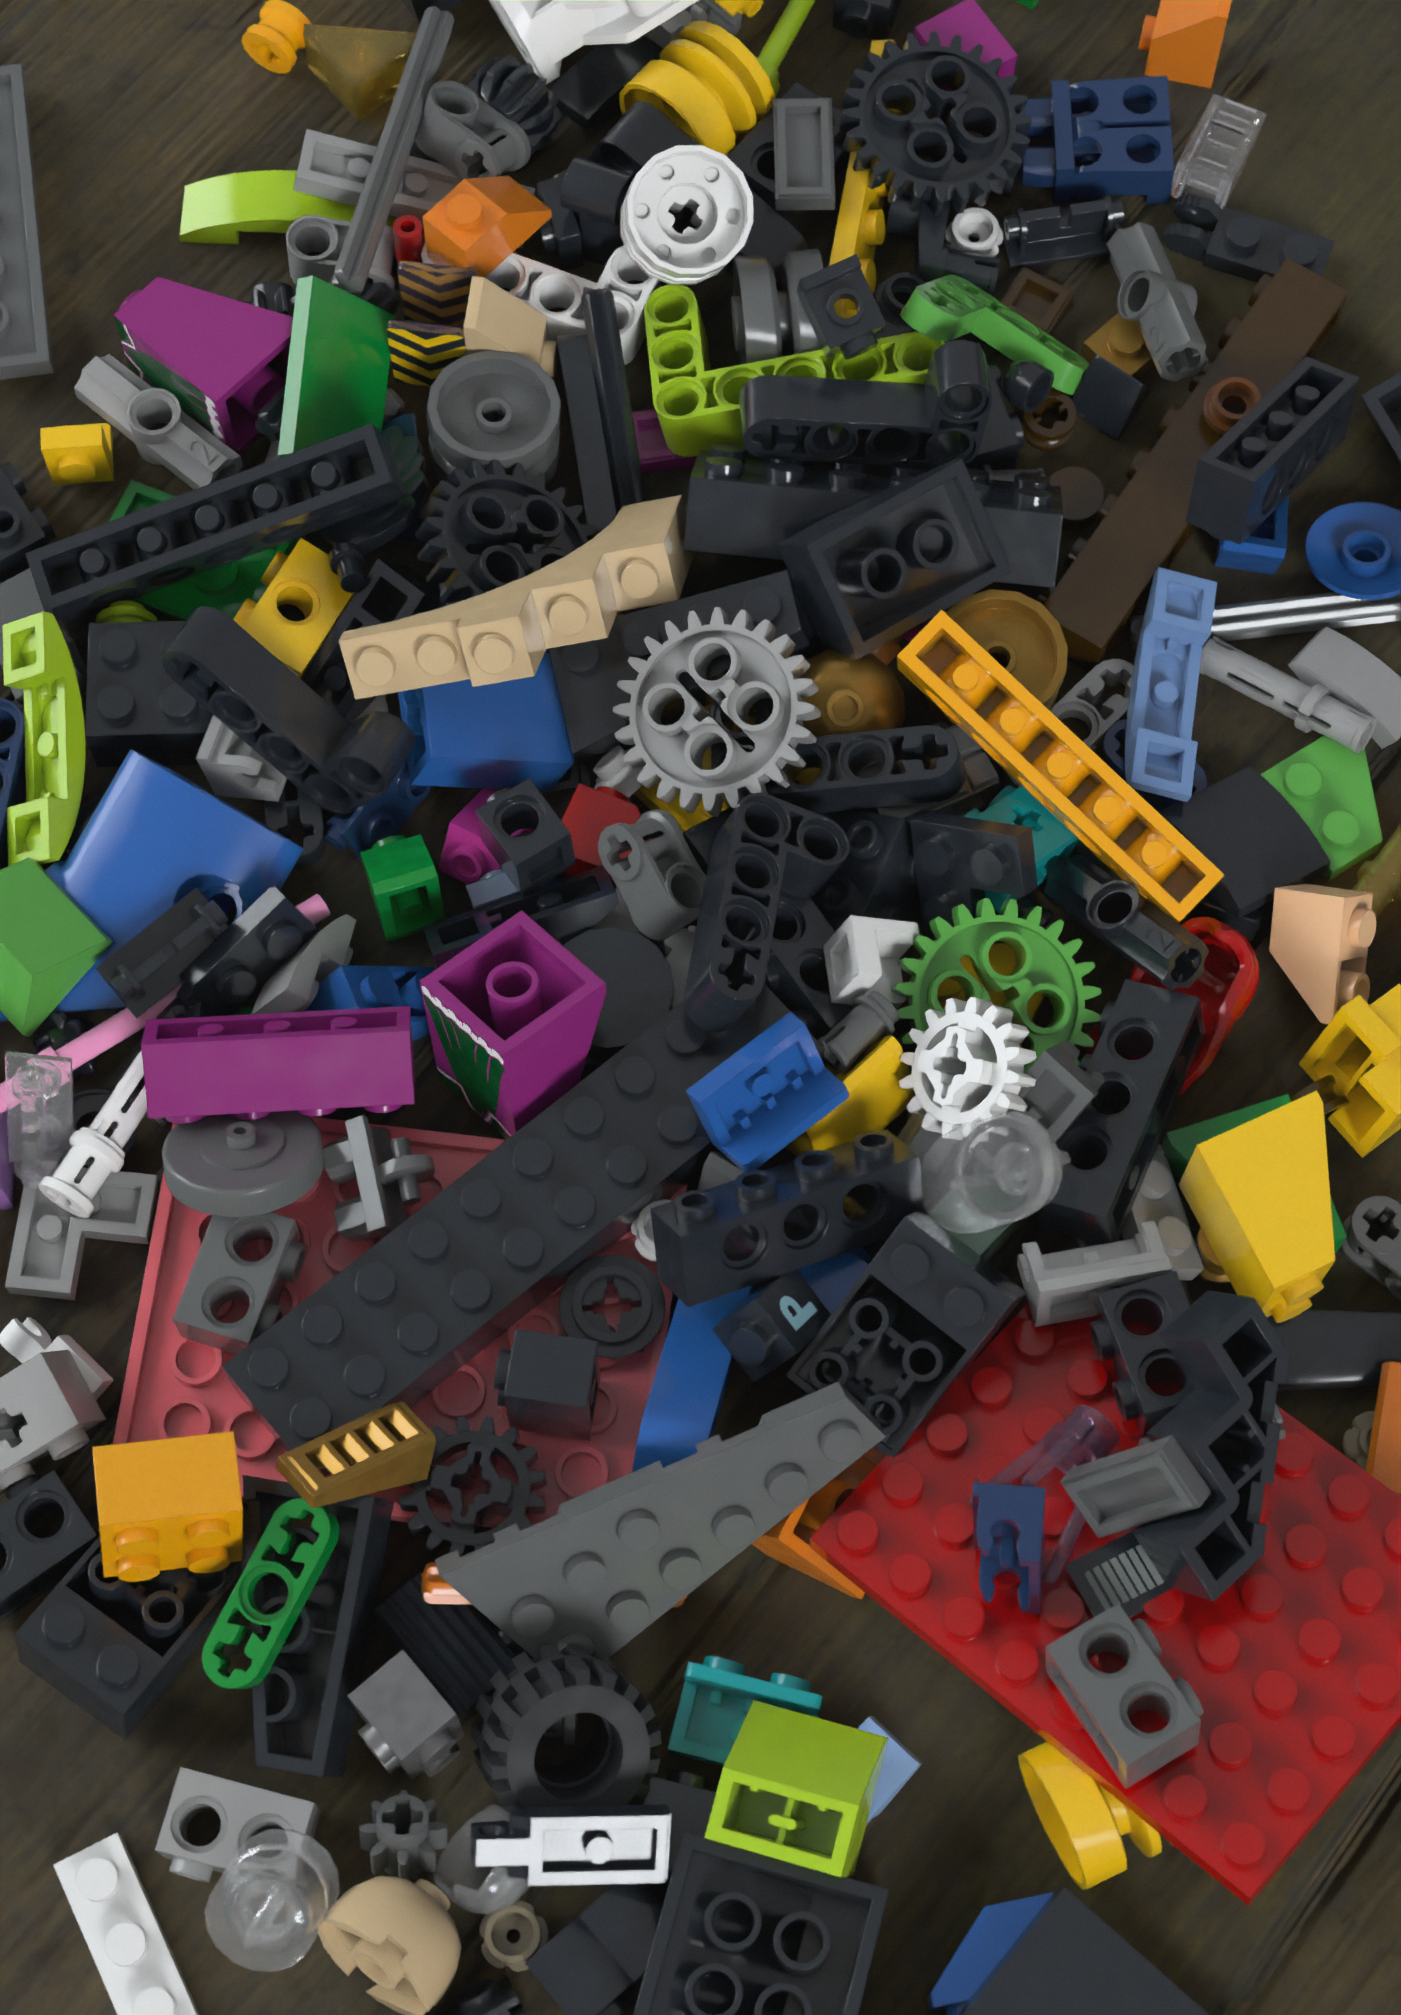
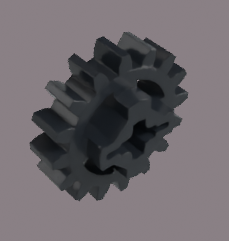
M460 1416L457 1418V1433L448 1436L438 1425L431 1428L436 1438V1445L428 1477L422 1481L406 1484L414 1488V1491L399 1497L402 1511H419L407 1524L413 1537L422 1535L427 1531L431 1533L426 1543L428 1553L435 1556L447 1545L451 1547V1552L458 1549L462 1557L467 1552H474L494 1543L493 1533L516 1523L520 1530L532 1526L533 1524L527 1518L528 1513L543 1514L546 1511L545 1500L538 1495L532 1494V1491L545 1487L547 1481L545 1471H528V1468L533 1466L538 1460L535 1447L530 1446L519 1451L516 1450L520 1439L518 1429L511 1427L499 1437L495 1435L493 1417L486 1416L479 1431H470L469 1423L465 1416ZM467 1450L466 1456L450 1466L441 1465L450 1456ZM496 1454L507 1461L513 1468L519 1485H514L512 1480L499 1477L495 1470ZM480 1468L485 1492L488 1494H477L474 1503L469 1505L468 1513H466L462 1492L458 1488L469 1489L473 1479H477ZM428 1497L434 1498L435 1502L448 1505L452 1511L450 1528L442 1524L432 1513ZM496 1516L507 1517L497 1527L479 1533L480 1527Z

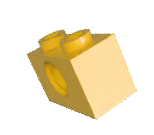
M300 538L289 556L280 550L278 551L261 579V582L267 585L268 588L258 603L247 598L233 619L287 668L295 671L300 679L356 594V592L349 593L341 588L338 575L331 570L328 559L329 555ZM283 604L294 605L303 612L306 619L302 621L288 620L280 614L277 607Z

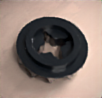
M603 1255L584 1262L567 1278L560 1294L559 1314L567 1337L597 1341L599 1357L610 1358L617 1362L622 1357L636 1352L643 1353L646 1346L661 1332L665 1315V1297L657 1277L644 1264L622 1255ZM614 1283V1293L618 1294L619 1302L625 1305L631 1304V1307H633L631 1311L621 1313L620 1324H617V1332H611L610 1325H607L604 1314H594L592 1311L594 1307L604 1305L605 1295L608 1294L607 1284Z

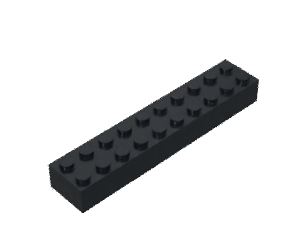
M764 983L760 994L732 1027L726 1031L712 1032L697 1026L688 1017L684 1008V1000L223 1364L222 1367L233 1388L286 1452L381 1407L401 1401L409 1408L414 1406L561 1287L577 1267L590 1259L598 1257L629 1232L632 1222L639 1217L641 1211L648 1204L658 1200L670 1199L675 1193L702 1173L704 1163L710 1152L719 1149L711 1143L686 1090L789 1013L788 1008ZM811 1035L822 1062H824L825 1049ZM325 1468L319 1469L324 1477L329 1474Z

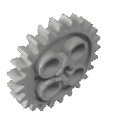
M715 607L710 624L706 625L703 619L693 610L689 611L688 630L682 632L668 620L665 622V630L668 637L666 642L661 644L647 636L644 642L652 654L648 660L645 661L636 657H629L628 659L632 668L639 673L636 681L621 680L617 683L620 689L631 696L630 702L613 707V713L624 720L630 721V725L621 728L614 734L615 738L621 743L635 745L625 754L623 760L632 768L644 766L637 780L648 789L660 783L657 797L667 804L671 803L680 794V807L691 814L703 798L706 812L713 817L719 816L723 799H727L730 806L735 809L745 797V794L750 792L751 794H768L765 784L771 779L778 785L787 788L790 783L782 770L787 763L803 768L806 765L804 759L795 751L797 744L816 743L817 740L809 730L803 727V721L821 717V711L815 705L803 700L819 691L818 685L812 679L799 678L811 665L803 655L789 657L796 644L787 634L773 641L776 627L767 619L760 622L753 630V617L745 610H740L732 625H730L727 613L721 607ZM730 655L731 665L726 675L718 680H707L706 672L710 662L717 656ZM682 672H688L698 685L755 743V748L752 752H746L732 735L713 719L711 713L680 683L679 675ZM684 699L685 709L680 720L672 725H662L661 715L665 706L673 700ZM760 699H773L774 707L768 720L762 724L750 725L748 713L752 705ZM726 743L727 754L723 763L715 769L704 770L702 759L706 750L713 744Z

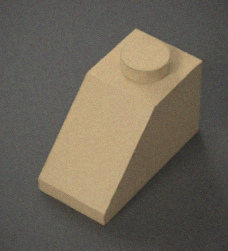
M472 276L463 327L466 355L486 350L514 352L538 363L550 377H554L557 367L558 347L557 341L548 339L547 316L485 277Z

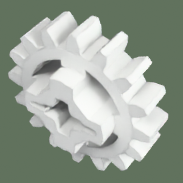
M970 997L968 1002L950 998L946 1000L945 1012L933 1009L925 1012L929 1025L926 1031L911 1029L909 1035L917 1044L915 1053H902L900 1060L912 1066V1074L904 1077L899 1083L900 1088L915 1091L916 1096L910 1100L907 1109L911 1113L925 1115L922 1128L927 1131L942 1133V1138L961 1142H965L966 1139L987 1141L989 1140L990 1128L1007 1131L1010 1128L1009 1118L1006 1114L1009 1109L1025 1111L1027 1105L1018 1095L1021 1087L1035 1086L1036 1079L1024 1074V1065L1032 1062L1037 1056L1036 1051L1020 1047V1043L1026 1038L1029 1031L1025 1026L1011 1023L1014 1012L1007 1008L995 1006L991 1001Z

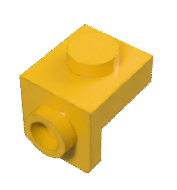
M108 423L40 428L41 451L53 485L114 481L113 437Z

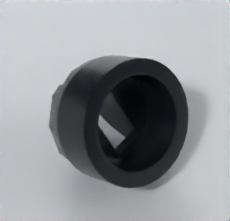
M1019 360L1011 363L1002 376L1003 394L1016 407L1026 413H1032L1047 398L1054 382V373L1033 360Z

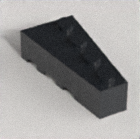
M781 571L617 616L608 638L549 648L572 752L576 758L589 770L595 767L597 762L612 748L627 745L617 740L614 733L630 725V721L624 720L613 713V707L629 703L631 696L620 689L617 683L621 680L636 681L639 673L629 664V657H636L647 661L652 654L646 647L644 639L649 636L661 644L666 642L668 637L665 630V622L668 620L683 632L688 630L689 611L694 610L707 625L710 624L714 608L721 607L727 613L730 625H732L739 611L745 610L753 617V630L760 622L767 619L776 627L773 641L787 634L796 644L789 657L800 655L810 650L812 646L799 592L788 571ZM730 655L717 656L710 662L706 672L707 680H718L726 675L731 665ZM682 672L679 675L680 683L704 707L711 704L710 700L713 698L698 685L688 672ZM684 699L673 700L665 706L661 715L662 725L684 714Z

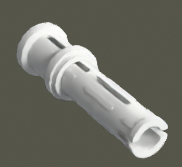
M142 1050L136 1056L122 1079L117 1083L114 1091L90 1127H82L79 1131H74L69 1139L72 1147L53 1176L43 1177L38 1185L40 1191L47 1198L76 1216L88 1218L94 1210L91 1201L110 1172H119L124 1165L125 1153L122 1151V1148L148 1111L144 1086L127 1113L121 1112V1108L144 1075ZM111 1128L113 1134L110 1138H107L104 1134L107 1129ZM87 1165L89 1167L87 1173L79 1184H75V1177L81 1168Z

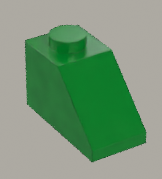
M421 834L409 838L402 835L386 837L376 842L371 849L360 852L365 876L386 942L424 932L423 926L446 919L437 872Z

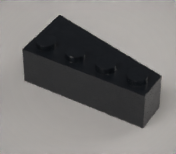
M243 1475L244 1500L248 1501L249 1534H245L247 1563L275 1511L287 1501L302 1498L289 1482ZM367 1495L326 1505L332 1510L338 1521L339 1537L337 1544L269 1673L259 1684L252 1687L255 1761L258 1766L318 1777L344 1776L356 1708L348 1695L361 1685L373 1620L372 1612L375 1609L394 1506L392 1501ZM311 1513L306 1520L293 1519L289 1529L297 1535L296 1543L289 1556L274 1551L271 1557L272 1562L287 1564L299 1574L302 1573L305 1564L291 1560L302 1542L315 1544L318 1540L319 1532L311 1527L315 1515ZM270 1573L263 1576L257 1582L254 1588V1601L260 1611L268 1615L280 1611L287 1602L288 1586L280 1575ZM249 1621L250 1633H263L268 1637L271 1626L259 1625Z

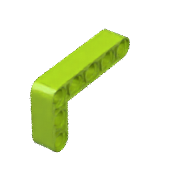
M667 284L653 291L644 306L653 404L667 447L674 454L683 457L698 456L699 450L710 451V445L716 443L736 444L745 447L743 445L739 392L742 386L750 379L764 375L924 384L930 359L934 351L945 344L944 340L938 342L916 331L877 339L879 344L876 347L848 360H845L842 352L826 359L821 349L711 370L708 339L698 303L692 290L680 284Z

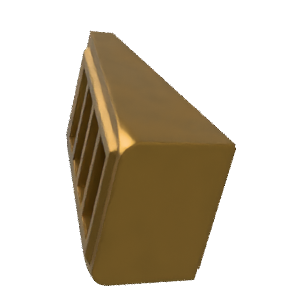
M401 1401L376 1409L278 1456L276 1469L313 1509L427 1479L436 1445V1438L434 1433ZM325 1468L331 1476L325 1478L319 1469Z

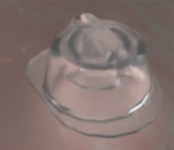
M1018 1111L1000 1113L955 1128L935 1141L925 1154L921 1167L923 1203L928 1214L941 1227L959 1234L983 1232L1027 1218L1052 1201L1060 1189L1063 1166L1071 1162L1068 1152L1058 1149L1056 1142L1035 1118Z
M269 1829L250 1837L235 1853L211 1892L205 1909L207 1932L217 1949L232 1962L253 1971L276 1972L296 1964L307 1953L318 1936V1926L328 1916V1911L336 1903L340 1892L338 1869L329 1852L313 1837L292 1829Z

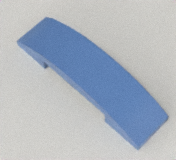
M1158 567L1154 574L1135 656L1126 722L1125 776L1126 783L1133 789L1188 802L1192 795L1198 742L1192 741L1191 737L1202 647L1211 635L1217 582Z

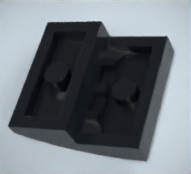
M1251 766L1192 794L1188 802L1178 801L1158 812L1224 874L1223 878L1208 895L1237 919L1273 901L1276 887L1305 884L1329 871L1331 862L1308 825L1281 793Z

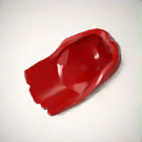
M1210 917L1191 918L1181 924L1182 927L1205 943L1209 953L1205 958L1204 973L1189 988L1183 986L1173 990L1199 997L1206 1028L1205 1035L1179 1096L1195 1080L1203 1076L1212 1064L1234 1022L1243 1015L1253 999L1259 983V963L1247 938L1228 924ZM1134 965L1129 980L1167 989ZM1100 1021L1088 1035L1095 1042L1093 1047L1080 1048L1084 1056L1087 1053L1093 1055L1100 1039ZM1138 1053L1128 1057L1127 1059L1138 1060L1145 1057L1148 1054Z

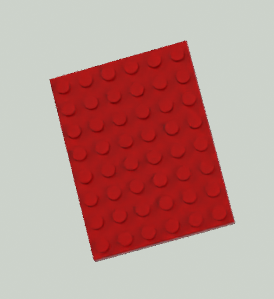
M1027 1303L971 1363L896 1456L886 1455L810 1538L811 1549L1249 1906L1401 1722V1497L1277 1406L1283 1419L1281 1425L1285 1428L1286 1436L1278 1441L1273 1484L1264 1485L1260 1523L1267 1524L1263 1556L1215 1601L1177 1589H1171L1142 1605L1144 1611L1130 1617L1132 1622L1141 1618L1151 1629L1162 1651V1656L1157 1659L1172 1680L1181 1676L1190 1685L1200 1701L1203 1715L1199 1716L1201 1724L1198 1745L1125 1789L1047 1674L1046 1646L1094 1618L1068 1573L1066 1565L1139 1527L1136 1526L1098 1538L1060 1481L1073 1467L1139 1446L1141 1436L1135 1420L1125 1422L1118 1410L1112 1388V1382L1118 1381V1377L1111 1359L1101 1362L1095 1351L1090 1335L1089 1323L1096 1321L1097 1316L1035 1327L1030 1307ZM1133 1322L1125 1327L1131 1333L1143 1336L1157 1331L1154 1326L1146 1322ZM1165 1380L1156 1381L1149 1385L1152 1391L1164 1396L1174 1395L1181 1391L1180 1387L1175 1383ZM973 1482L1045 1488L1046 1543L1040 1614L1021 1613L1017 1590L1021 1581L1012 1572H1002L995 1577L993 1581L995 1594L992 1602H985L979 1590L980 1549H975ZM1101 1652L1089 1660V1663L1096 1670L1103 1673H1115L1127 1665L1121 1656L1113 1652ZM1152 1710L1139 1711L1129 1719L1136 1729L1145 1733L1161 1731L1168 1725L1166 1719L1161 1714Z

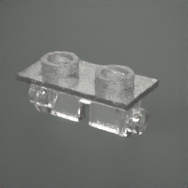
M6 1051L9 1162H15V1174L21 1179L24 1186L39 1188L38 1185L43 1177L52 1176L56 1165L61 1164L72 1147L69 1143V1139L74 1133L72 1058Z

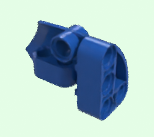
M130 749L67 860L56 862L45 870L113 941L110 947L51 1013L56 1010L64 1014L124 1010L127 1008L126 1005L95 969L97 966L196 887L208 902L213 900L222 909L227 918L233 908L237 906V914L234 919L236 921L270 887L273 888L275 886L278 890H281L304 848L181 774ZM0 1011V1022L9 1021Z

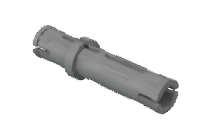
M1216 636L1208 640L1202 649L1199 673L1216 679L1247 697L1293 719L1294 726L1305 733L1314 730L1351 749L1356 754H1359L1365 748L1372 737L1377 719L1331 697V690L1319 683L1313 687L1303 683L1268 663L1223 642Z

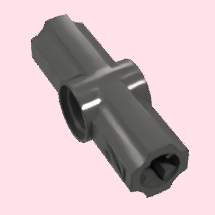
M1137 222L1131 227L1118 229L1107 242V246L1111 253L1110 261L1121 284L1117 298L1119 314L1122 318L1138 324L1160 377L1177 382L1184 377L1197 375L1209 359L1205 353L1206 343L1194 319L1197 308L1196 290L1191 284L1177 280L1154 227Z

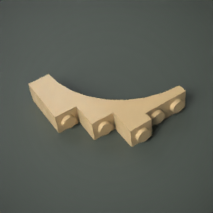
M682 495L623 506L614 520L592 540L565 557L523 578L489 592L399 620L344 631L338 641L355 700L471 679L472 687L533 677L537 672L546 649L608 638L617 612L679 600L695 551L684 550L687 515Z

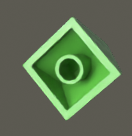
M28 857L0 870V1011L22 1035L30 1037L110 947L113 941L35 859Z

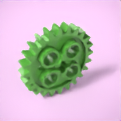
M984 898L977 903L976 918H973L969 910L961 904L952 908L954 927L939 916L929 921L936 939L933 941L925 936L917 935L912 940L914 948L921 957L919 960L914 958L899 960L897 965L911 975L910 982L892 985L891 991L907 998V1007L897 1009L899 1020L909 1021L911 1029L926 1031L929 1028L925 1015L927 1010L933 1009L945 1012L937 999L939 985L944 979L954 980L962 986L966 1002H968L970 997L991 1001L988 992L992 994L1003 991L1007 1000L1001 1007L1014 1012L1011 1021L1013 1024L1027 1027L1029 1031L1027 1037L1032 1045L1030 1050L1036 1051L1037 1058L1024 1065L1025 1074L1046 1049L1066 1039L1077 1048L1093 1047L1095 1042L1083 1033L1081 1028L1082 1024L1100 1021L1101 1015L1085 1009V1000L1100 995L1101 988L1083 986L1081 977L1093 970L1095 964L1094 962L1075 964L1072 956L1078 951L1083 942L1080 938L1064 944L1058 940L1064 926V922L1061 919L1042 928L1039 926L1042 912L1041 907L1034 906L1022 918H1018L1016 899H1008L1004 901L999 915H996L990 899ZM995 941L1007 943L1015 953L1016 964L1008 976L997 973L989 963L988 953ZM962 956L970 958L983 986L962 967L960 963ZM1037 992L1045 995L1053 1005V1018L1045 1028L1036 1026L1027 1014L1029 998ZM911 1029L897 1039L899 1044L915 1043L909 1035ZM1077 1058L1074 1062L1079 1066L1080 1062Z

